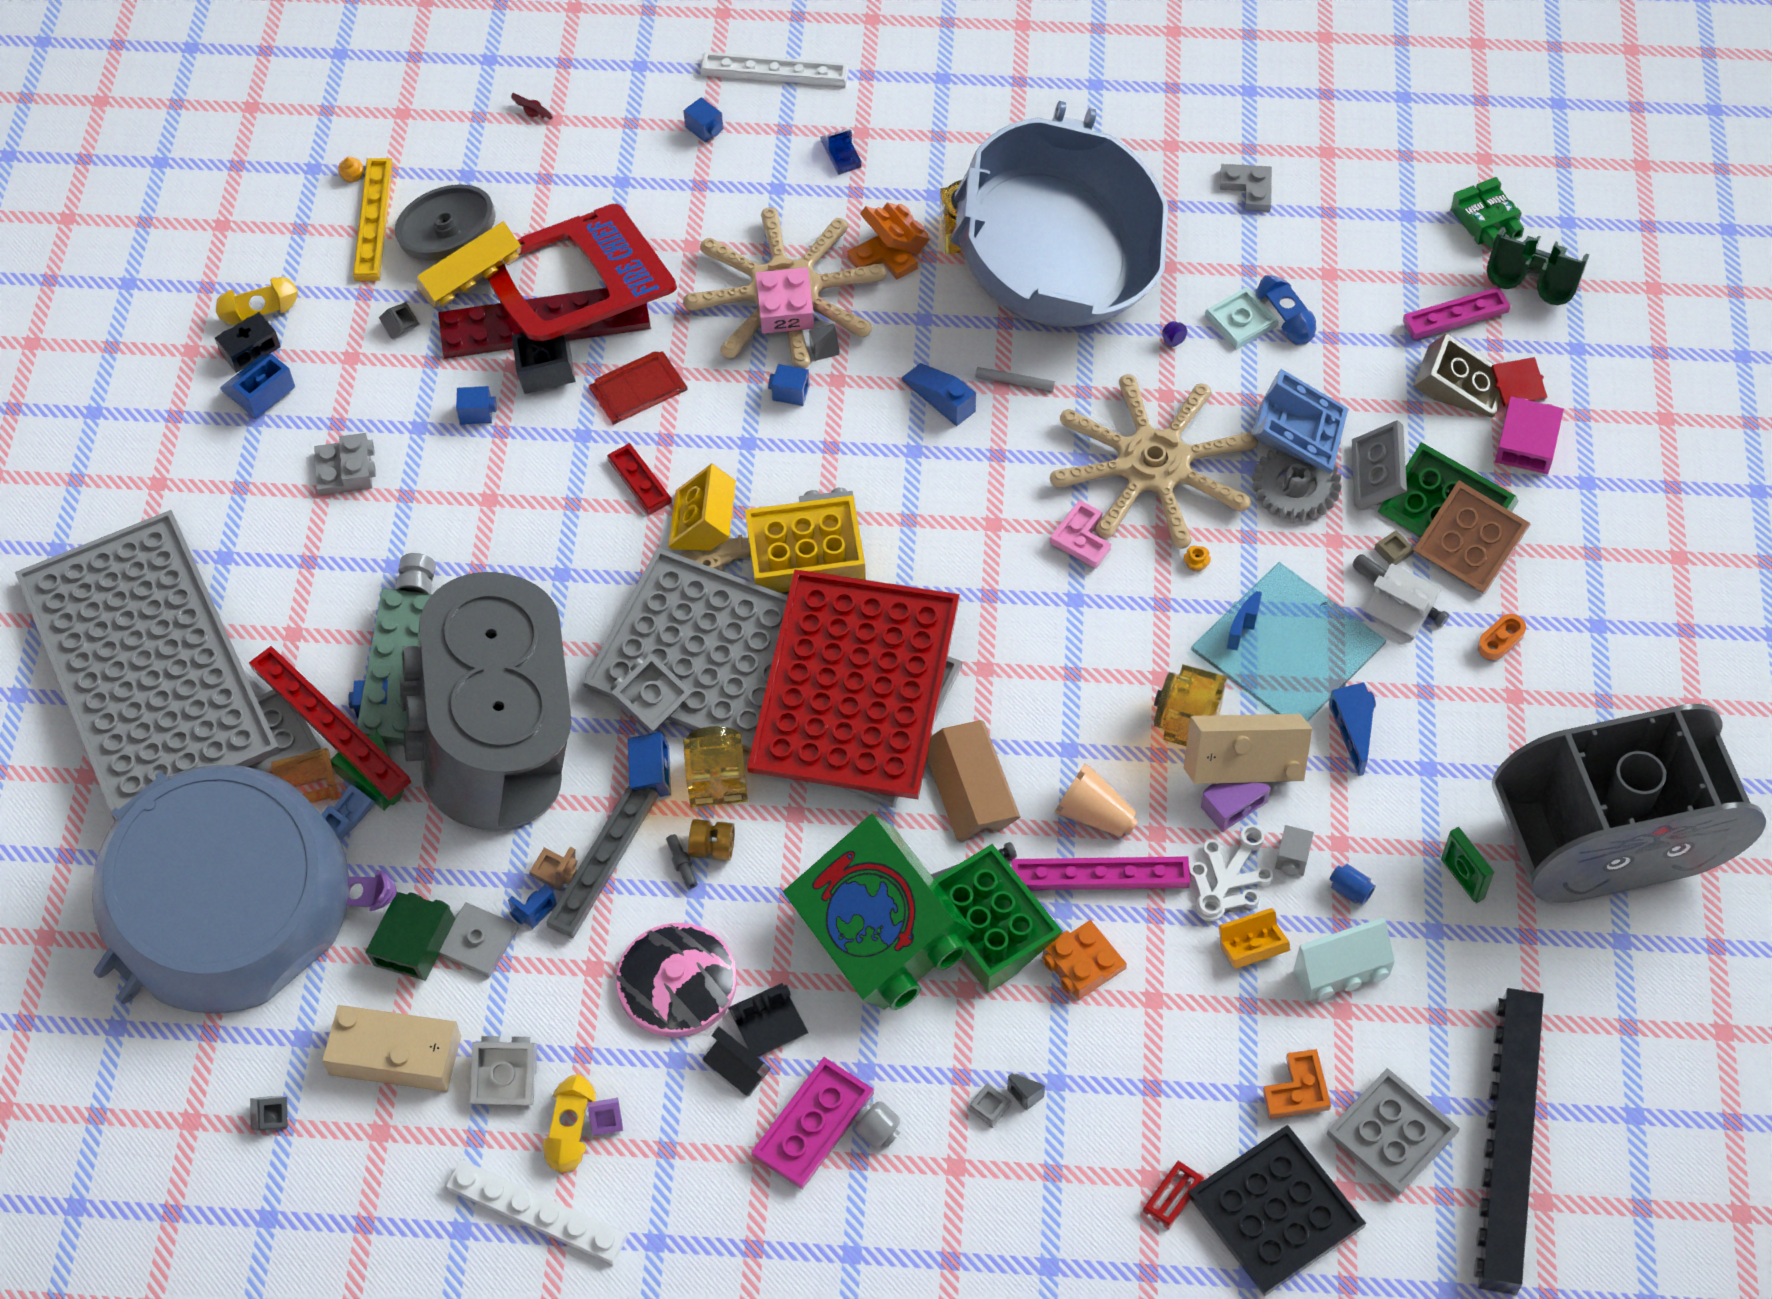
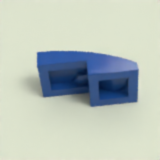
M1256 591L1239 609L1229 632L1227 649L1238 651L1243 628L1254 630L1262 592Z

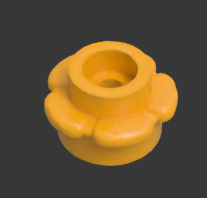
M1191 546L1187 549V553L1184 554V561L1189 569L1202 571L1211 562L1210 552L1203 546Z

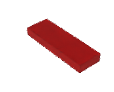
M630 443L607 455L609 463L648 515L672 503L671 496Z

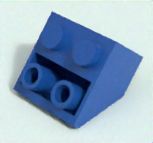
M273 354L259 356L222 385L220 389L256 419L293 390L295 384L289 367Z

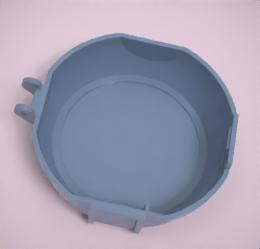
M1059 101L1056 105L1052 121L1043 118H1032L1010 124L992 134L978 147L967 173L955 192L954 199L958 202L956 228L951 234V242L961 247L966 263L980 286L1008 311L1042 325L1079 327L1096 324L1121 314L1140 301L1158 282L1165 270L1168 203L1155 176L1132 150L1113 136L1092 130L1096 119V109L1089 108L1083 122L1064 117L1066 102Z
M236 765L196 767L178 772L169 777H166L159 771L155 774L156 779L119 810L114 808L111 811L115 822L109 829L100 847L92 880L93 915L99 936L108 947V950L93 972L98 978L106 976L114 968L127 981L117 996V999L122 1004L131 1001L139 993L141 987L144 986L161 1003L191 1012L229 1013L262 1005L272 999L329 949L336 940L344 920L349 896V873L343 846L328 822L306 797L292 784L271 773Z

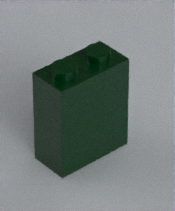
M397 892L365 953L375 967L426 981L456 918L450 910V906L441 900L429 901L412 892L408 894Z

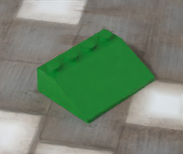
M1421 442L1406 465L1407 492L1385 500L1378 513L1422 537L1458 481L1463 482L1511 512L1519 501L1513 493Z
M993 843L935 878L941 889L975 931L963 942L967 950L961 959L987 993L1013 978L1063 933Z

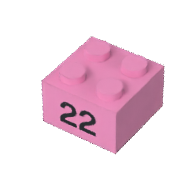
M808 267L756 272L762 334L814 329Z

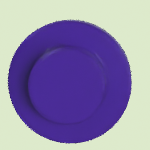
M1176 321L1169 322L1162 331L1163 340L1170 347L1181 344L1187 335V327L1183 323Z

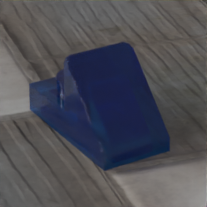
M842 129L820 136V140L838 175L862 168L861 159L852 144L851 129Z

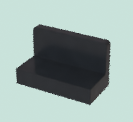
M718 1026L711 1035L717 1041L703 1057V1061L743 1094L750 1096L771 1068Z

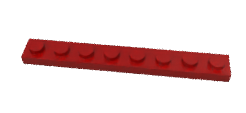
M272 646L249 662L251 669L388 800L412 783L410 777Z

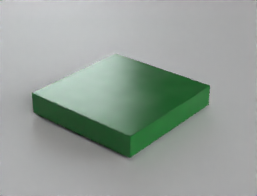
M1458 826L1450 831L1441 860L1473 902L1478 903L1485 899L1494 871Z

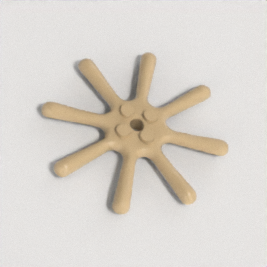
M772 207L765 208L761 212V219L772 259L764 265L755 264L712 238H706L701 242L700 249L704 254L752 278V282L748 286L689 293L683 298L685 308L692 311L741 301H752L757 304V309L722 344L720 351L724 357H736L761 326L756 272L808 267L813 311L834 321L859 337H867L871 333L872 325L870 322L819 297V292L831 287L882 281L887 275L886 268L881 264H873L824 274H818L813 270L814 264L847 231L848 223L846 220L835 218L802 258L789 259L784 251L778 211ZM787 331L792 364L794 367L806 369L810 365V356L803 331Z
M1131 374L1121 376L1119 386L1136 427V432L1132 436L1124 437L1116 434L1071 409L1064 410L1060 415V421L1065 427L1102 442L1119 453L1118 458L1110 462L1053 471L1049 477L1051 484L1057 488L1109 476H1122L1127 479V487L1095 528L1096 533L1101 538L1108 539L1113 536L1137 496L1144 491L1155 492L1160 497L1172 542L1175 547L1180 549L1190 545L1191 536L1173 494V487L1176 485H1190L1237 511H1245L1250 507L1251 499L1248 495L1198 474L1190 467V463L1196 459L1249 451L1258 445V440L1251 436L1252 432L1194 445L1182 442L1180 439L1181 433L1211 395V389L1206 384L1200 383L1195 385L1170 426L1164 430L1154 429L1149 424L1137 379Z

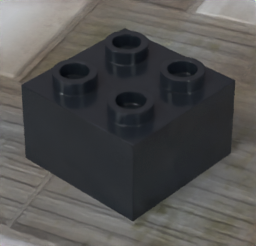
M524 333L512 335L516 373L524 394L576 382L571 347L567 334L545 341L531 340Z

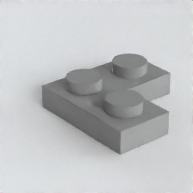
M1221 164L1220 190L1245 191V210L1270 212L1272 166Z

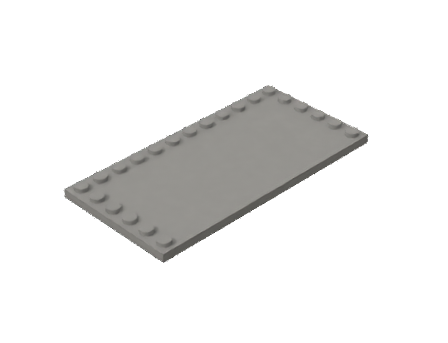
M172 510L15 572L110 812L114 808L119 810L156 779L155 774L159 771L166 777H169L181 771L209 765L248 767L281 753Z
M658 547L583 681L584 688L610 697L612 692L610 687L621 676L626 678L632 672L630 670L631 666L640 657L646 659L650 654H653L692 691L691 696L667 720L699 733L709 731L726 732L731 735L733 746L751 752L788 596ZM949 656L935 721L962 668V661ZM843 788L892 808L898 799V796Z

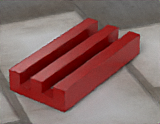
M1178 1160L1144 1206L1143 1213L1146 1215L1150 1214L1156 1222H1162L1164 1227L1169 1230L1190 1201L1188 1191L1204 1181V1177ZM1180 1171L1185 1173L1160 1209H1155L1154 1206ZM1189 1179H1194L1168 1217L1164 1215Z

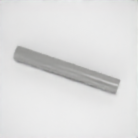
M977 367L975 377L1047 391H1053L1055 381L982 367Z

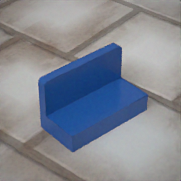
M656 732L630 737L628 739L630 788L638 790L654 787L660 797L671 795L669 744L662 733Z

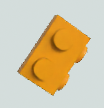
M1273 908L1221 924L1218 927L1221 949L1235 969L1290 951V942L1277 925L1276 912Z

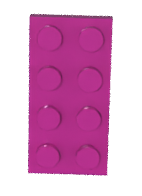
M823 1057L752 1150V1157L803 1190L853 1123L854 1119L873 1096L874 1089L826 1057Z

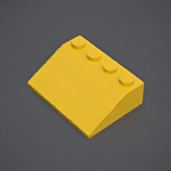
M854 495L745 509L755 584L779 593L789 592L794 569L866 580L865 559Z

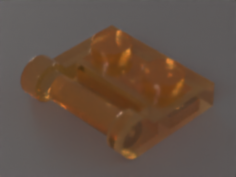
M328 748L271 762L273 775L289 782L294 787L326 780L328 787L303 793L310 803L329 798L332 801L340 799Z

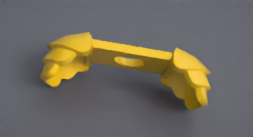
M273 277L270 279L271 285L237 295H235L233 290H228L217 298L216 314L225 323L237 325L258 312L262 315L278 310L280 313H285L295 304L298 289L288 278ZM255 295L262 296L265 300V305L260 310L251 308L249 304L250 299Z
M580 1074L567 1077L555 1089L553 1097L557 1098L549 1137L544 1138L542 1143L544 1158L549 1167L561 1173L575 1170L582 1161L586 1145L580 1142L587 1104L588 1102L596 1101L594 1087ZM566 1111H573L577 1114L576 1123L569 1127L563 1126L559 1121L560 1116Z

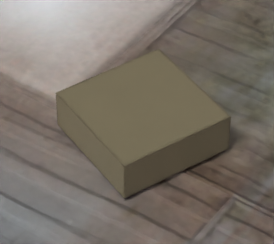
M1397 530L1377 542L1374 548L1390 565L1391 563L1397 565L1414 553V547Z

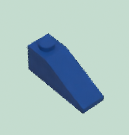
M922 363L902 377V381L956 427L976 412V392L958 377Z
M1362 682L1332 690L1328 704L1358 776L1364 775L1367 765L1373 712L1376 707L1373 693L1371 691L1368 692L1365 683Z

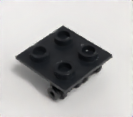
M780 983L728 1007L749 1051L757 1057L808 1034L790 998L791 993L786 984Z

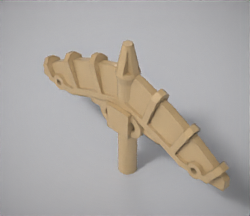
M738 535V538H729L724 544H719L711 551L686 550L680 556L722 571L723 565L731 563L732 560L751 557L749 539Z

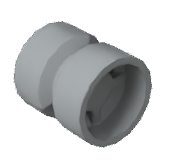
M421 553L403 555L400 559L399 576L396 580L395 590L431 594L432 580L436 568L435 561Z

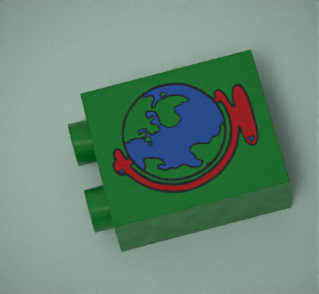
M873 813L782 891L861 999L884 1010L888 1007L892 1010H898L911 1003L921 991V987L917 982L934 967L938 971H942L956 964L967 950L963 942L975 932L894 826Z

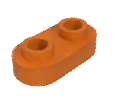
M1515 614L1502 616L1481 635L1478 643L1479 653L1489 660L1502 658L1524 637L1526 631L1525 621ZM1506 630H1512L1514 633H1508Z

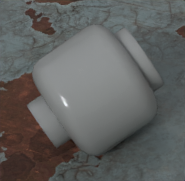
M870 1101L854 1119L857 1122L855 1131L873 1148H877L883 1143L889 1146L900 1134L896 1129L900 1124L899 1116L881 1101L875 1104Z

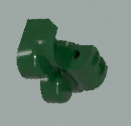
M1501 227L1497 233L1487 264L1486 272L1492 284L1501 289L1515 288L1522 283L1529 270L1540 274L1537 281V291L1543 301L1550 305H1562L1572 300L1579 287L1590 254L1586 253L1582 261L1565 256L1567 248L1559 246L1558 241H1555L1551 253L1537 249L1541 236L1536 238L1527 236L1526 240L1521 242L1505 237L1506 228Z

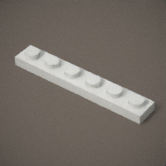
M462 1159L446 1185L447 1190L611 1265H614L628 1238L627 1233Z

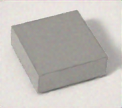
M986 1084L968 1105V1110L993 1128L1011 1106V1100L989 1084Z

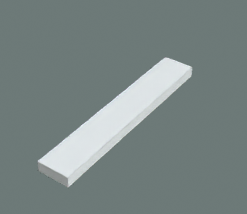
M704 52L700 71L701 76L846 87L849 63Z

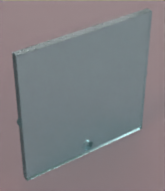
M1278 562L1238 602L1232 604V607L1191 646V650L1275 714H1301L1308 722L1330 700L1331 691L1345 687L1346 683L1386 644V639L1282 563ZM1256 591L1262 592L1254 630L1243 628L1238 651L1227 649L1229 632L1239 609Z

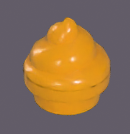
M346 157L339 163L338 172L345 181L356 182L361 179L364 167L360 160L354 157Z

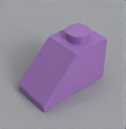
M1254 782L1213 783L1203 792L1201 808L1218 828L1224 832L1266 804L1271 788L1267 784Z

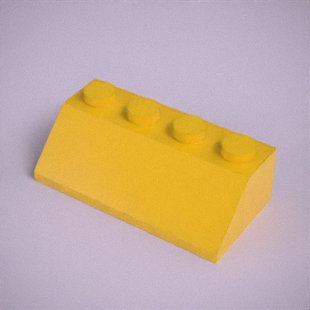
M502 221L417 276V290L434 308L440 304L442 307L446 306L455 299L454 295L460 291L466 293L474 288L476 281L480 278L488 279L498 271L497 268L502 264L510 265L520 257L518 254L521 252V245L506 223Z

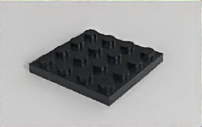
M1288 1124L1188 1191L1190 1200L1264 1296L1365 1228L1366 1225L1363 1218Z

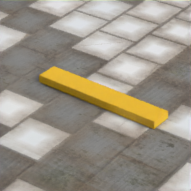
M367 158L353 271L354 281H380L393 170L392 158Z

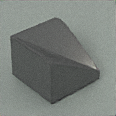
M407 302L388 308L378 317L392 339L419 325Z
M834 324L809 330L810 348L815 361L839 355V344Z
M1011 1073L1008 1076L1007 1090L1024 1109H1030L1044 1098L1045 1086L1043 1084L1030 1080L1023 1074Z
M287 1097L250 1098L251 1129L259 1131L288 1128Z

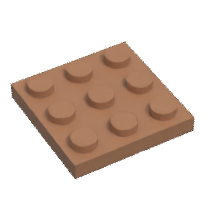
M1458 481L1413 550L1485 594L1531 524L1463 482Z

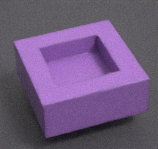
M618 1097L588 1102L593 1136L623 1131Z

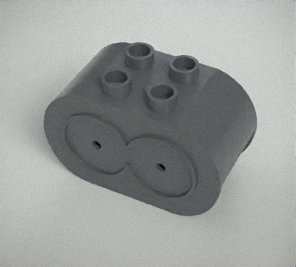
M478 572L457 577L437 589L425 603L419 620L417 646H403L402 648L403 677L400 678L401 710L407 714V726L404 727L406 761H421L422 783L428 797L442 813L452 820L469 827L484 830L514 828L529 823L544 814L555 802L561 788L566 745L571 729V711L560 617L557 607L550 596L534 583L521 577L498 572Z

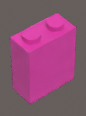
M1510 397L1495 463L1548 474L1554 458L1564 408L1529 401L1524 398Z

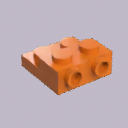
M887 202L883 208L877 207L876 209L865 206L860 213L888 247L919 254L930 240L924 226L914 220L910 210L903 204L899 203L896 205Z
M1091 920L1071 933L1068 930L1063 932L1061 936L1043 950L1042 956L1043 963L1051 972L1054 970L1057 973L1064 990L1068 994L1073 993L1078 1001L1124 971L1127 967L1124 959Z

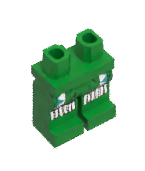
M1497 177L1478 183L1476 187L1473 185L1454 192L1451 205L1452 213L1466 230L1475 237V242L1478 245L1485 243L1490 249L1493 248L1497 233L1501 227L1506 228V234L1509 238L1515 240L1521 238L1524 227L1520 222L1522 212L1501 190L1502 183Z

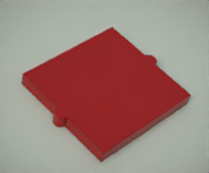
M1535 357L1493 364L1491 366L1496 381L1495 388L1499 391L1503 407L1508 406L1510 397L1524 398L1529 401L1543 400L1548 397L1542 381L1544 376L1540 374Z

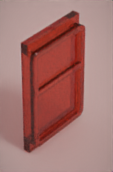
M654 351L596 378L594 383L588 385L599 406L602 407L613 425L688 390L683 378L680 377L663 351Z

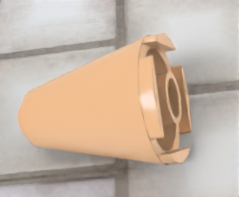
M1084 763L1080 769L1081 771L1075 777L1054 812L1060 816L1122 837L1124 832L1130 835L1138 822L1134 818L1137 812L1098 773Z

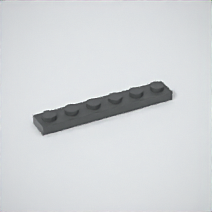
M630 786L627 787L546 921L547 927L571 938L575 937L657 800V791L650 788L632 790Z

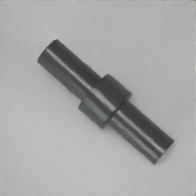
M672 834L666 838L673 855L671 860L676 871H680L687 889H692L698 883L691 869V859L688 853L683 851L677 835Z

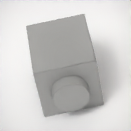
M1285 825L1275 869L1289 875L1299 874L1304 876L1314 832Z

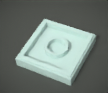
M1248 287L1205 311V316L1236 350L1276 328L1279 320Z

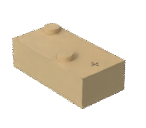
M1301 714L1190 716L1183 768L1194 784L1304 781L1312 728Z
M338 1005L322 1062L328 1074L332 1076L447 1092L461 1040V1033L456 1021Z

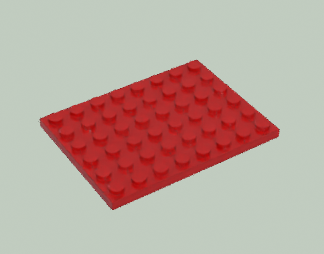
M794 569L747 765L748 773L918 800L960 594Z

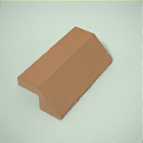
M978 720L942 728L931 736L927 760L956 840L964 842L984 828L1000 832L1021 818L984 721Z

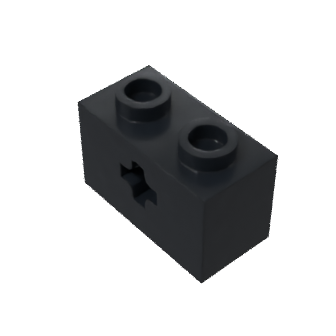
M260 312L246 318L244 321L215 337L220 354L236 373L243 370L259 356L268 355L281 347L276 331Z

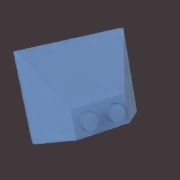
M1280 369L1259 406L1251 436L1263 444H1267L1282 453L1331 474L1334 469L1349 408Z

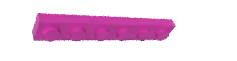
M1188 856L1012 859L1011 864L1013 870L1029 890L1190 887Z

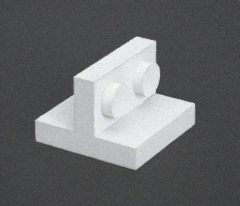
M1391 563L1384 577L1379 575L1375 581V592L1364 613L1414 639L1440 595L1441 588Z

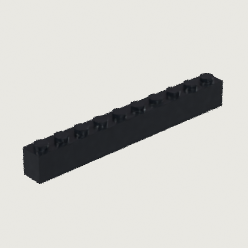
M1507 988L1504 997L1498 998L1496 1005V1016H1501L1500 1026L1496 1025L1493 1043L1498 1044V1054H1493L1491 1071L1496 1072L1495 1082L1491 1081L1489 1088V1100L1494 1102L1493 1110L1488 1111L1486 1128L1491 1129V1138L1486 1139L1484 1147V1157L1489 1158L1488 1168L1483 1169L1481 1186L1486 1187V1198L1481 1197L1479 1216L1484 1217L1483 1228L1479 1227L1477 1232L1476 1246L1481 1247V1258L1476 1257L1474 1277H1479L1478 1289L1517 1295L1523 1282L1544 994Z

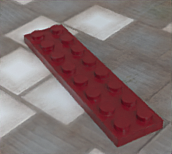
M607 288L525 299V301L542 320L549 321L603 301L610 295ZM501 303L438 312L444 359L513 349L512 335L523 333ZM647 303L566 333L568 340L651 329Z

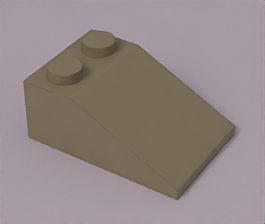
M1447 333L1428 346L1413 387L1436 401L1491 418L1495 416L1501 400L1499 391L1495 388L1496 381L1491 369L1493 363Z

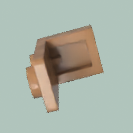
M570 846L565 856L562 857L544 847L530 870V876L561 891L565 883L569 885L577 872V869H575L578 862L575 859L576 849Z

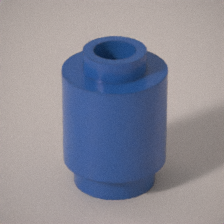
M1345 864L1343 867L1338 865L1329 879L1333 882L1331 885L1333 890L1355 904L1359 902L1364 905L1376 888V885L1371 883V878L1349 864Z

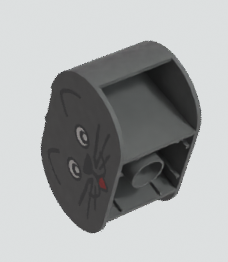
M1684 704L1557 731L1535 739L1519 748L1498 767L1492 779V788L1536 897L1554 903L1577 902L1691 877L1726 863L1757 841L1765 829L1766 818L1761 808L1751 804L1721 738L1720 733L1723 724L1716 709L1705 704Z

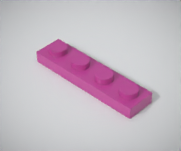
M1496 287L1404 314L1403 323L1412 339L1416 340L1508 313L1510 304L1502 290Z

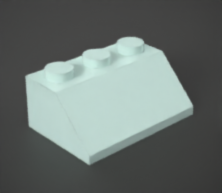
M1384 917L1300 945L1293 971L1308 1002L1315 999L1318 1001L1326 1000L1333 996L1335 992L1344 989L1345 991H1353L1359 988L1362 983L1371 980L1379 982L1391 974L1395 960Z

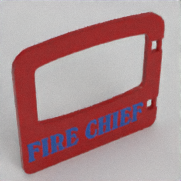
M620 204L603 206L595 209L594 212L583 216H576L518 239V242L522 245L521 252L518 255L563 239L571 240L587 257L601 277L610 295L607 299L553 320L544 321L533 311L518 291L506 269L505 263L497 268L498 271L493 276L488 278L494 293L508 315L527 338L535 341L553 339L669 295L677 289L674 277Z

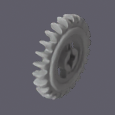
M1269 450L1267 458L1262 456L1260 464L1255 465V473L1252 475V481L1254 482L1252 489L1257 492L1256 499L1263 500L1262 507H1271V514L1279 512L1282 519L1287 515L1291 521H1295L1296 517H1299L1301 521H1306V516L1316 519L1317 513L1325 515L1326 510L1332 509L1334 502L1339 499L1342 485L1340 483L1341 475L1336 474L1338 470L1336 465L1331 474L1278 450L1276 452L1277 456ZM1286 472L1284 485L1278 488L1277 479ZM1315 481V491L1310 496L1300 498L1307 493L1309 483Z

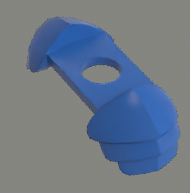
M1265 275L1260 280L1259 286L1256 289V296L1259 300L1267 298L1285 321L1282 325V330L1286 332L1290 340H1293L1294 344L1308 343L1314 338L1316 332L1314 314L1306 308L1291 288L1289 282L1274 275ZM1288 298L1293 300L1295 305L1292 308H1284L1280 305V301Z

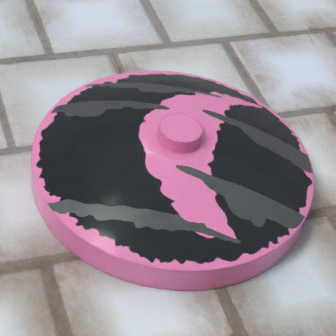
M669 923L644 932L628 946L618 965L616 985L624 1011L639 1027L659 1036L684 1037L706 1030L726 1013L735 996L737 974L730 950L717 935L694 924Z

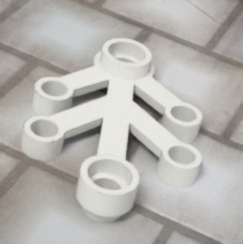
M1248 825L1243 828L1240 836L1241 846L1227 869L1220 853L1221 844L1213 839L1205 842L1203 855L1210 859L1218 883L1213 892L1206 878V865L1202 862H1194L1190 866V879L1196 882L1200 894L1195 908L1198 916L1203 920H1219L1224 915L1225 910L1243 906L1249 910L1255 909L1259 904L1260 896L1253 889H1247L1241 895L1225 898L1224 896L1230 889L1252 884L1267 887L1272 883L1273 871L1265 866L1258 868L1257 871L1238 875L1251 852L1260 849L1263 845L1265 834L1259 826ZM1248 838H1253V839H1255L1257 842H1256V843H1251V842H1248L1247 839H1248ZM1214 847L1217 851L1209 852L1207 848ZM1200 869L1203 874L1196 875L1193 871ZM1266 874L1269 876V879H1261L1259 875ZM1251 896L1255 901L1248 902L1245 898ZM1211 905L1215 910L1209 911L1205 907Z

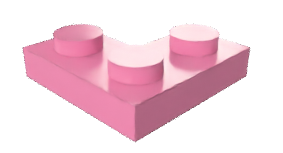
M1079 500L1051 535L1050 544L1096 569L1111 550V543L1091 533L1102 519L1103 512Z

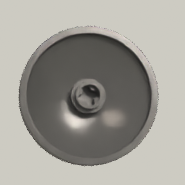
M465 184L448 185L431 190L412 201L401 212L396 221L395 236L401 249L407 255L420 260H441L490 230L495 222L496 211L490 196L484 190Z

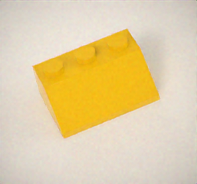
M711 463L676 489L668 547L672 550L711 551L719 544H724L731 534L730 526L733 516L732 509L736 480Z

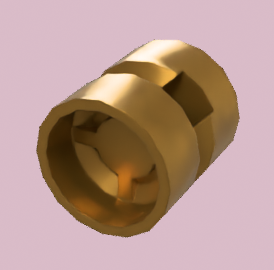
M693 819L688 841L689 857L706 858L711 854L713 859L730 861L734 848L735 824L717 822L713 826L710 821ZM712 837L717 838L716 842H712Z

